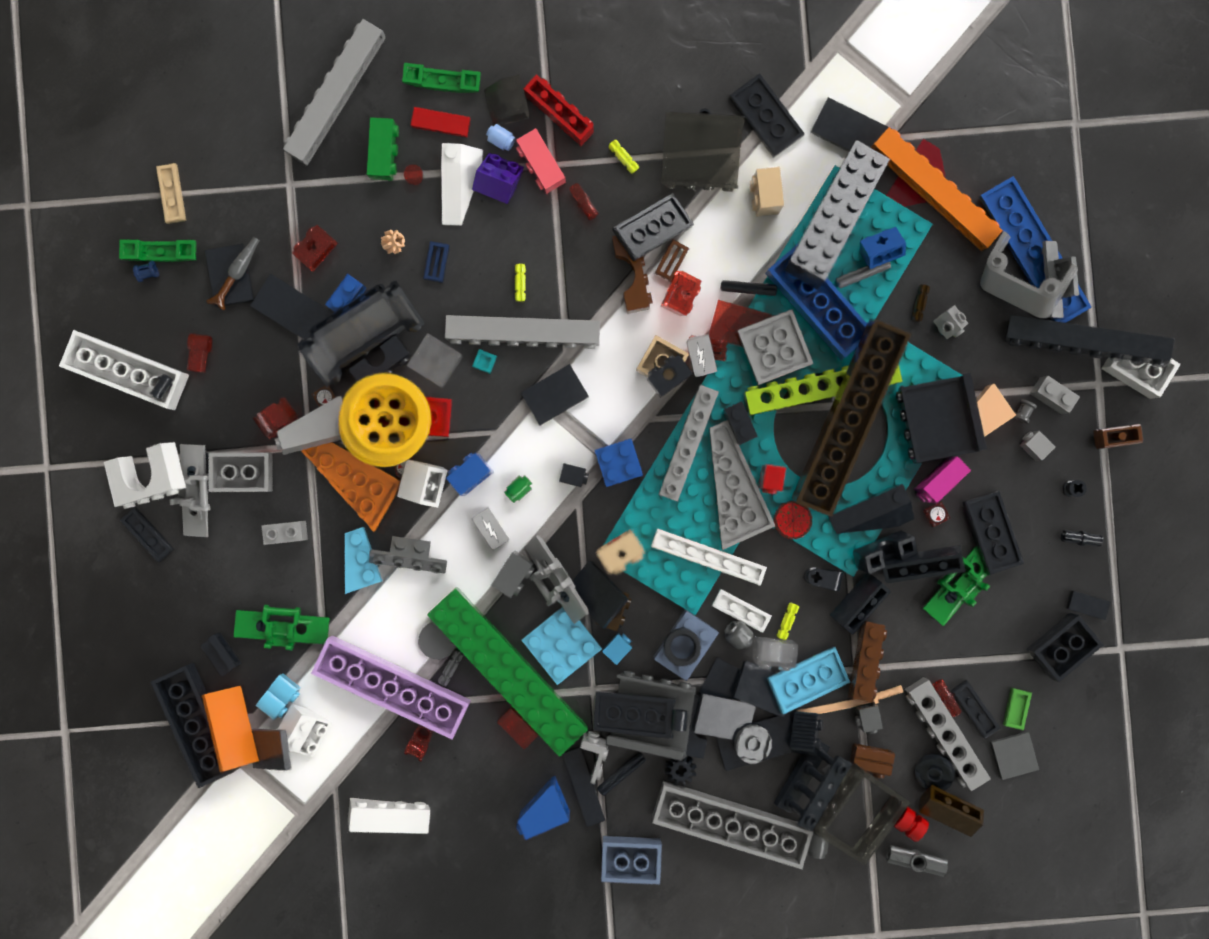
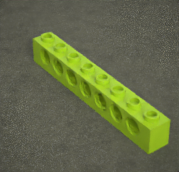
M899 364L890 385L902 382ZM849 366L842 367V371L835 372L834 369L823 371V375L816 376L815 373L804 375L802 380H797L796 377L786 379L784 384L778 385L777 381L767 383L766 387L759 389V386L747 388L748 391L743 393L747 413L750 416L836 397L840 387L836 379L837 377L844 378ZM818 381L825 382L826 389L824 391L818 389ZM800 385L807 387L806 395L799 393L798 388ZM781 389L788 391L789 396L787 399L780 397L779 392ZM762 393L769 395L770 401L768 403L761 401L760 396Z

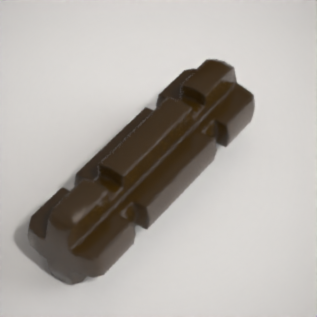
M925 284L919 286V294L916 296L913 308L915 311L912 312L911 320L916 322L922 321L924 315L922 312L925 311L930 286Z

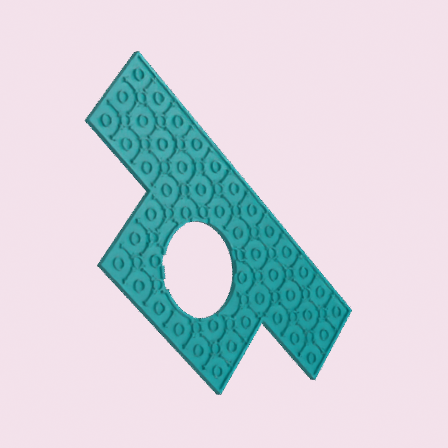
M836 165L833 167L777 261L799 243L840 167ZM876 189L870 195L827 276L829 281L866 323H868L869 318L876 319L933 225ZM896 227L906 242V255L890 261V269L841 289L838 288L836 278L867 266L860 254V240ZM768 277L763 282L764 284H774ZM778 288L776 296L755 295L715 361L717 372L707 374L701 384L718 391V395L678 501L658 494L695 395L604 543L605 545L631 529L644 550V553L641 554L643 558L633 564L631 561L626 563L625 569L622 571L694 615L697 614L720 576L721 571L651 547L657 529L731 555L739 544L737 543L722 550L709 428L726 421L722 411L725 408L741 401L746 408L743 393L748 391L747 388L759 386V389L765 388L767 383L776 381L778 385L784 384L786 379L794 377L797 380H802L804 375L819 374L834 369L835 372L842 371V367L849 366L856 351L855 349L846 358L840 360ZM793 310L813 364L758 385L737 331ZM908 342L899 362L902 382L889 385L881 403L887 423V436L882 453L875 465L858 480L845 485L833 514L894 485L903 484L905 489L908 488L922 463L913 464V460L909 459L908 448H910L909 441H906L904 437L906 426L905 422H902L900 418L902 407L901 403L897 402L896 392H898L900 386L907 387L961 376L960 373ZM781 389L779 392L780 397L783 398L788 391ZM767 393L761 394V401L768 403L770 401L769 395ZM777 410L749 416L758 437L739 445L757 486L762 465L768 464L786 468L782 491H777L776 494L762 493L763 489L759 488L775 523V526L772 528L783 534L779 529L776 517L779 510H782L784 505L792 503L791 511L793 515V503H798L792 499L800 477L789 469L777 450L774 439V419ZM801 505L808 511V516L810 517V520L801 521H810L809 527L806 532L804 531L803 534L794 537L795 519L793 518V537L785 536L854 577L858 569L856 568L853 550L874 542L882 529L836 534L828 515Z

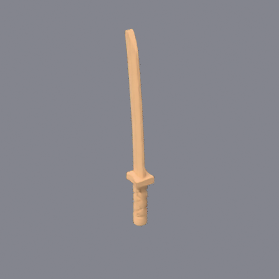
M902 686L878 692L872 702L877 704L880 699L903 693ZM850 699L827 705L797 709L796 711L822 714L871 702Z

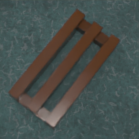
M672 239L654 274L672 282L689 247ZM676 245L677 248L672 258L670 259L665 271L661 272L660 270L662 269L673 246ZM680 249H683L684 251L670 276L667 275Z

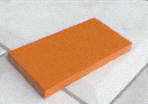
M241 686L202 695L220 772L259 761Z

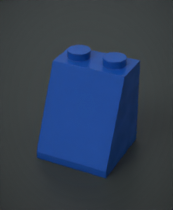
M556 776L551 777L520 811L516 826L519 834L524 835L525 840L569 821L570 810Z

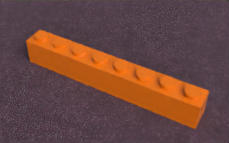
M889 127L870 147L888 157L890 160L887 166L979 250L982 251L988 248L1003 231L998 222L986 216L985 211L981 207L975 206L968 195L962 194L954 182L948 181L943 176L941 170L929 164V160L924 155L918 154L911 143L905 142L897 130Z

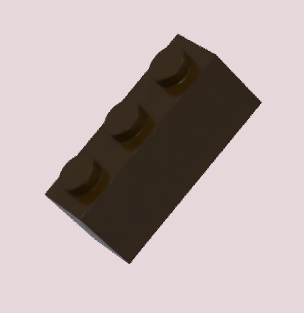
M931 785L920 797L919 813L969 837H972L983 826V809Z

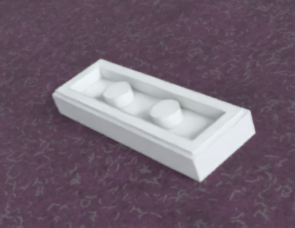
M722 589L719 590L712 604L716 609L762 633L772 617Z

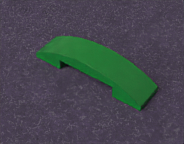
M404 63L402 83L437 91L474 93L479 92L481 72L468 70L456 72L424 68L420 64Z
M120 240L119 259L148 262L196 260V240H176V242Z

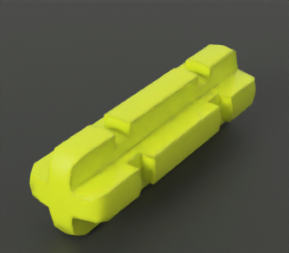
M617 140L612 141L609 144V149L613 153L615 152V156L633 174L638 170V164L632 161V157L623 147H620V143Z
M516 264L515 300L523 302L525 301V264Z
M789 603L787 607L788 612H785L780 625L781 629L777 633V637L782 640H787L788 631L791 630L796 617L794 615L799 610V606L794 603Z

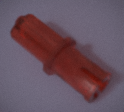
M578 183L569 188L578 202L577 206L582 208L588 219L592 220L599 212L591 203L590 196L587 197Z
M940 679L934 682L932 686L951 716L956 717L960 715L961 710L953 698L954 694L950 693L944 680Z

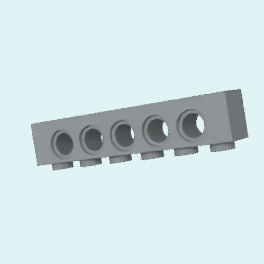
M702 385L698 387L658 495L678 501L718 391Z
M923 677L905 689L908 694L905 696L911 706L915 705L918 710L916 715L921 722L925 721L928 726L926 731L932 739L935 738L938 744L936 747L942 755L945 754L948 761L953 765L954 770L959 776L957 780L960 785L973 791L989 781L991 778L931 682ZM928 697V705L922 706V700ZM935 714H939V720L932 723V717ZM948 730V731H949V736H948V738L943 739V738H942L943 732H945V731ZM959 747V753L953 755V749ZM970 764L969 770L963 772V766Z

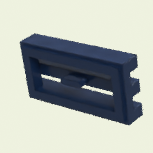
M430 241L424 280L443 283L449 244ZM434 246H436L437 252L432 276H429ZM444 248L439 277H436L441 249Z

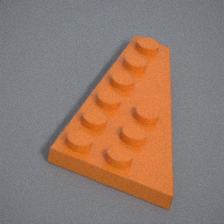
M334 442L301 450L343 499L358 513L360 518L367 523L369 528L375 532L398 493L400 480L376 466L358 460L348 450Z

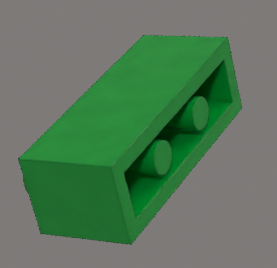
M370 118L367 176L370 180L393 181V175L397 174V164L394 163V158L398 155V145L395 144V140L399 136V126L396 125L394 119Z

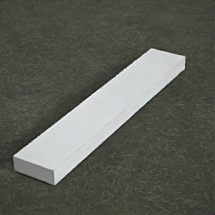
M657 529L651 545L653 548L760 586L767 569L765 566Z

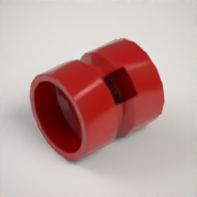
M903 805L895 813L892 819V826L900 832H905L908 838L917 842L925 835L929 827V821L919 814L916 815V812L907 805Z

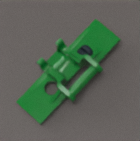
M977 545L966 558L963 557L965 572L961 574L952 586L948 583L957 573L946 574L942 579L940 578L937 581L941 585L939 590L923 607L942 626L949 621L963 603L974 607L977 602L973 599L981 590L987 591L990 588L989 584L982 582L987 574ZM973 563H976L979 566V571L977 573H975L974 571V565H972Z
M264 605L263 612L236 610L234 637L266 640L264 648L271 649L272 646L286 647V650H293L295 642L325 644L329 633L330 617L300 615V607L289 609ZM270 615L294 617V622L272 621ZM300 623L307 627L304 634H299L296 630L297 625Z

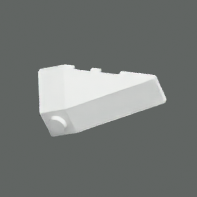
M442 143V225L462 226L474 192L472 187L476 170L483 162V150L463 144Z

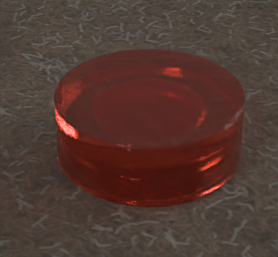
M409 165L405 168L404 178L409 184L417 185L422 182L424 174L419 166Z

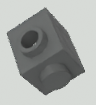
M869 703L856 706L857 716H855V723L857 728L860 727L866 734H874L879 729H883L877 704Z

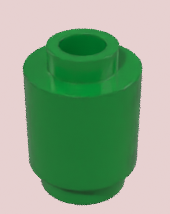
M519 475L506 487L507 489L504 493L515 503L532 490L530 486L532 482L525 475L523 477Z

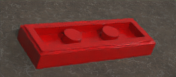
M414 107L411 127L468 137L471 118Z

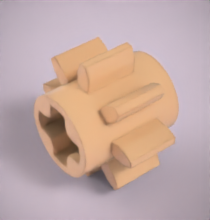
M398 230L384 232L385 236L381 237L383 249L388 254L401 252V248L405 246L403 235Z

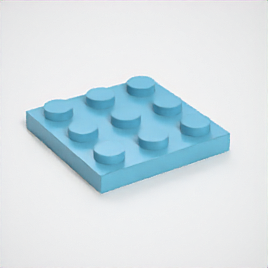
M563 607L522 639V642L557 685L602 650L600 644L579 620L574 624Z

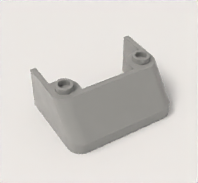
M1003 231L986 262L980 280L982 289L1038 318H1048L1055 310L1078 271L1077 266L1071 265L1062 282L1049 278L1038 289L1004 272L1008 259L1002 252L1011 237L1007 232Z

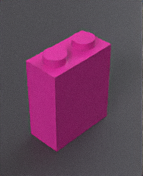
M958 456L945 458L914 488L917 492L916 496L922 502L938 503L971 470Z

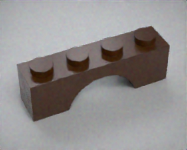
M616 235L612 236L616 259L627 262L632 267L635 275L632 286L623 294L627 314L649 310L650 304H653L651 292L647 293L646 289L649 281L647 274H643L642 267L645 266L644 257L633 262Z

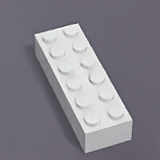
M75 330L72 332L59 365L85 377L172 410L176 409L189 374ZM166 374L173 379V385L168 387L160 400L153 397L150 392L158 382V376Z

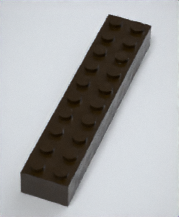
M869 318L792 496L796 503L832 517L912 334L877 319Z

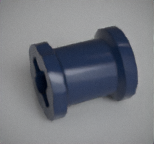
M149 261L148 264L142 266H133V272L138 282H143V279L150 277H159V271L154 261Z

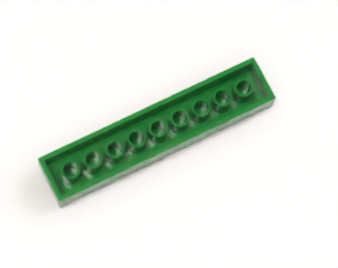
M458 587L454 588L427 614L559 757L588 730V726Z

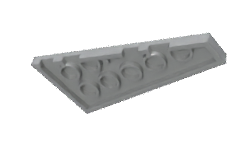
M728 420L709 428L722 550L775 526Z

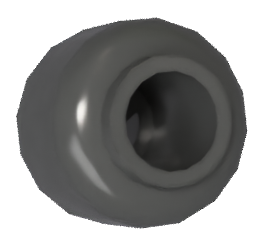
M733 621L726 627L725 639L735 649L741 650L751 646L753 631L744 622Z

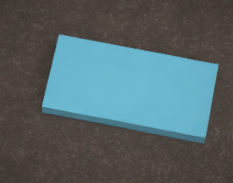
M831 647L767 677L781 714L790 712L850 683L836 647Z

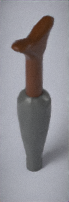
M253 236L249 244L235 258L228 268V278L220 291L215 296L206 300L208 304L218 305L221 310H225L224 298L234 281L242 278L260 240Z

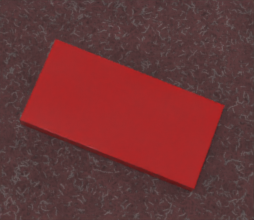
M425 397L431 414L428 436L449 437L452 399ZM375 400L374 409L380 407V403ZM396 400L389 402L390 408L394 410L400 407L399 402ZM401 417L399 419V424L403 427H407L409 425V420L405 417ZM380 418L378 420V423H381L382 427H387L389 425V422L385 421V418Z

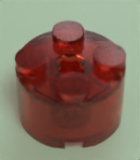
M283 397L278 404H271L256 415L257 417L252 419L264 436L272 439L278 436L277 431L298 420L299 416L288 400Z

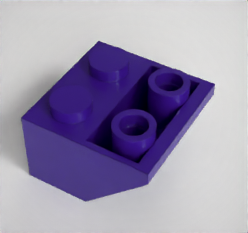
M489 153L476 170L472 190L508 204L514 195L524 167L516 162L503 159L499 155Z

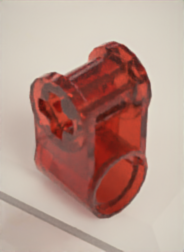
M419 724L404 754H410L421 762L429 747L428 745L434 731ZM420 729H426L429 735H421Z

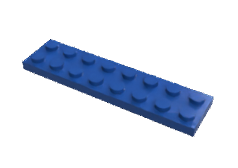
M1012 176L980 195L979 199L991 219L998 222L1000 228L1009 234L1011 238L1007 246L1029 283L1039 289L1045 281L1042 242L1052 241L1015 177ZM1058 251L1059 259H1062V256ZM1079 285L1078 296L1062 299L1064 317L1051 318L1052 321L1066 323L1092 308Z

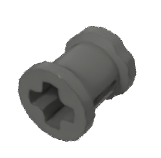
M1021 399V405L1016 416L1013 418L1028 424L1030 422L1029 418L1033 410L1037 408V405L1028 400Z

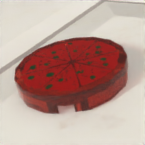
M795 501L782 503L774 514L775 529L781 536L787 539L804 537L812 526L810 510Z

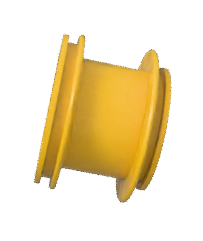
M376 374L357 382L344 397L338 420L339 433L347 450L358 460L376 467L395 466L411 458L423 445L429 433L431 414L425 396L412 382L393 374ZM377 400L380 403V407L377 409L371 408L369 401ZM396 400L399 402L400 407L394 410L390 408L389 402ZM359 417H368L369 424L361 425L358 421ZM401 417H405L409 420V425L407 427H403L399 424V419ZM380 418H385V421H388L389 425L387 427H382V424L378 423V420ZM371 433L377 434L379 441L376 443L370 442L368 435ZM396 434L399 437V442L391 443L388 436Z

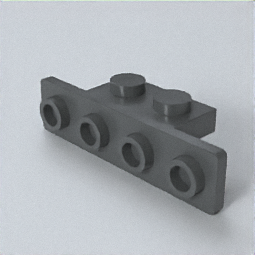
M1043 241L1042 254L1044 257L1045 280L1054 278L1062 282L1071 265L1077 266L1076 257L1070 256L1059 259L1057 242ZM1077 272L1049 318H1063L1062 299L1079 295Z
M392 536L390 552L370 550L369 563L379 566L388 565L395 568H409L415 571L424 570L436 574L446 573L447 560L428 558L431 541Z

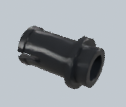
M166 374L158 376L159 380L150 392L153 397L160 400L168 387L173 385V379Z

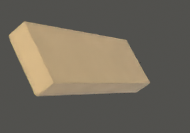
M177 164L156 166L165 223L186 221Z

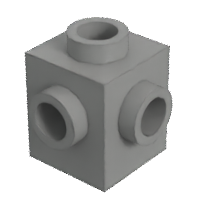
M955 305L933 321L938 327L940 334L944 335L946 339L951 336L956 338L965 331L963 328L968 324L965 315Z

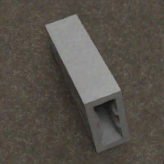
M341 396L334 398L277 431L278 438H275L277 449H282V453L285 455L342 440L338 427L339 413L343 402Z

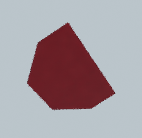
M923 138L916 152L924 155L929 160V164L941 170L943 176L946 177L940 149ZM900 177L897 178L886 195L904 207L927 202Z

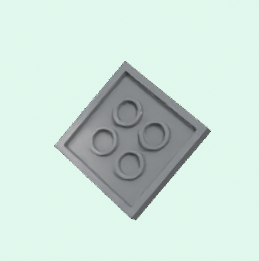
M793 310L737 331L758 385L813 364Z

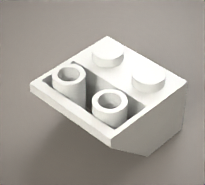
M406 460L397 497L438 508L447 470L436 465Z
M291 704L277 730L287 731L289 751L314 757L332 722L308 708Z

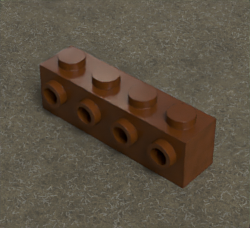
M865 621L860 627L848 694L849 698L871 703L876 698L877 687H875L876 679L878 680L880 677L879 660H882L884 650L881 648L883 641L887 637L885 625Z

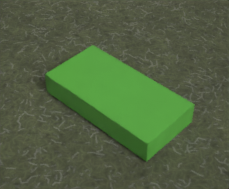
M1011 688L1003 722L1004 726L1024 730L1032 696L1031 692Z

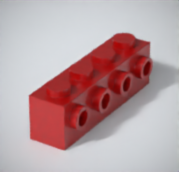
M536 74L523 88L525 96L580 146L594 133L593 122L586 116L583 117L579 110L573 104H569L560 92L554 91L549 82L544 78L541 79Z

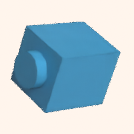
M617 633L602 649V652L617 665L632 649L630 644L632 641L624 633L622 635Z

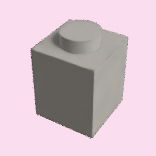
M1040 431L1028 432L1022 438L1024 441L1020 444L1035 461H1042L1056 448Z

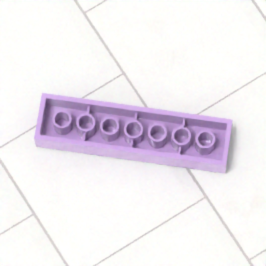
M335 636L327 638L311 674L450 739L454 738L471 702L470 699Z

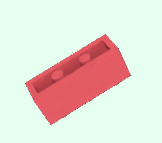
M536 128L516 140L518 145L516 150L521 158L525 157L528 162L525 165L530 174L534 173L537 177L535 182L540 190L544 189L547 194L566 183L565 176Z

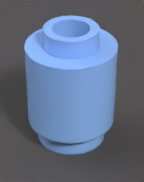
M498 124L495 126L491 125L486 133V136H488L487 141L502 150L509 151L516 140L511 132Z

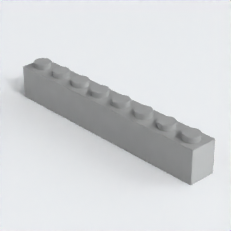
M364 19L355 26L354 34L351 39L345 42L342 54L336 57L334 67L330 72H327L321 88H318L314 93L313 101L306 106L302 119L296 122L291 137H288L284 142L283 150L306 166H308L386 38L383 30Z
M446 315L445 339L450 341V344H462V341H469L470 345H481V342H488V345L499 346L500 343H507V346H519V343H526L527 347H538V344H546L548 348H557V345H565V348H576V345H583L584 349H595V346H599L600 321Z

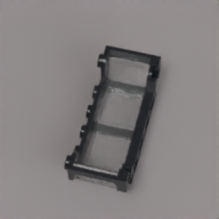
M392 281L386 288L383 284L374 286L312 326L309 330L311 336L305 340L301 339L298 343L299 352L327 387L340 381L342 375L341 368L350 366L354 363L355 359L367 355L374 347L383 345L388 338L400 334L404 328L408 332H417L425 323L399 283Z

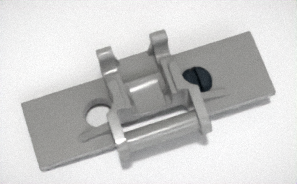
M180 444L181 470L186 488L178 490V496L170 499V505L179 504L182 506L183 536L208 537V511L210 510V504H208L207 480H209V474L206 473L205 445Z
M537 535L525 546L538 570L529 578L535 582L547 601V606L558 601L575 624L588 614V608L577 593L575 585L559 560L553 556L544 540ZM548 577L555 588L550 592L542 579Z

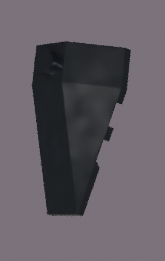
M903 484L894 485L834 513L832 517L828 516L836 534L894 528L915 519L911 500Z

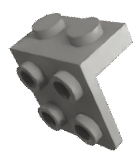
M588 731V733H584L582 736L581 748L597 753L591 773V783L595 784L596 779L600 780L603 765L601 761L606 760L608 745H606V739L599 737L598 733Z

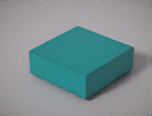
M479 349L472 367L491 374L497 356Z

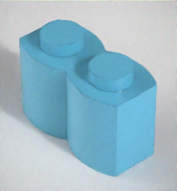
M281 674L258 701L256 707L273 720L278 717L282 718L288 711L286 706L289 702L293 703L299 697L300 693L298 691L301 687L285 674Z

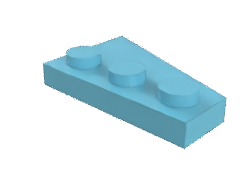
M364 527L345 533V594L383 581L378 566L369 563V553L372 548Z

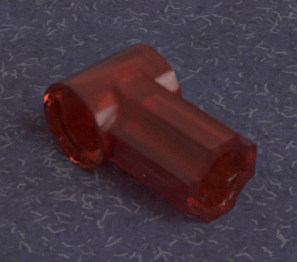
M190 333L187 341L188 350H190L187 370L205 373L207 355L212 348V337Z

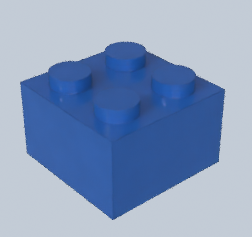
M632 438L595 450L606 487L643 476Z
M470 453L463 459L464 463L461 466L456 465L447 472L449 476L446 479L460 496H466L494 472L478 453Z

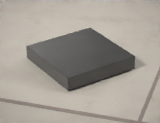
M1026 731L990 741L1000 779L1004 780L1039 770L1029 732Z

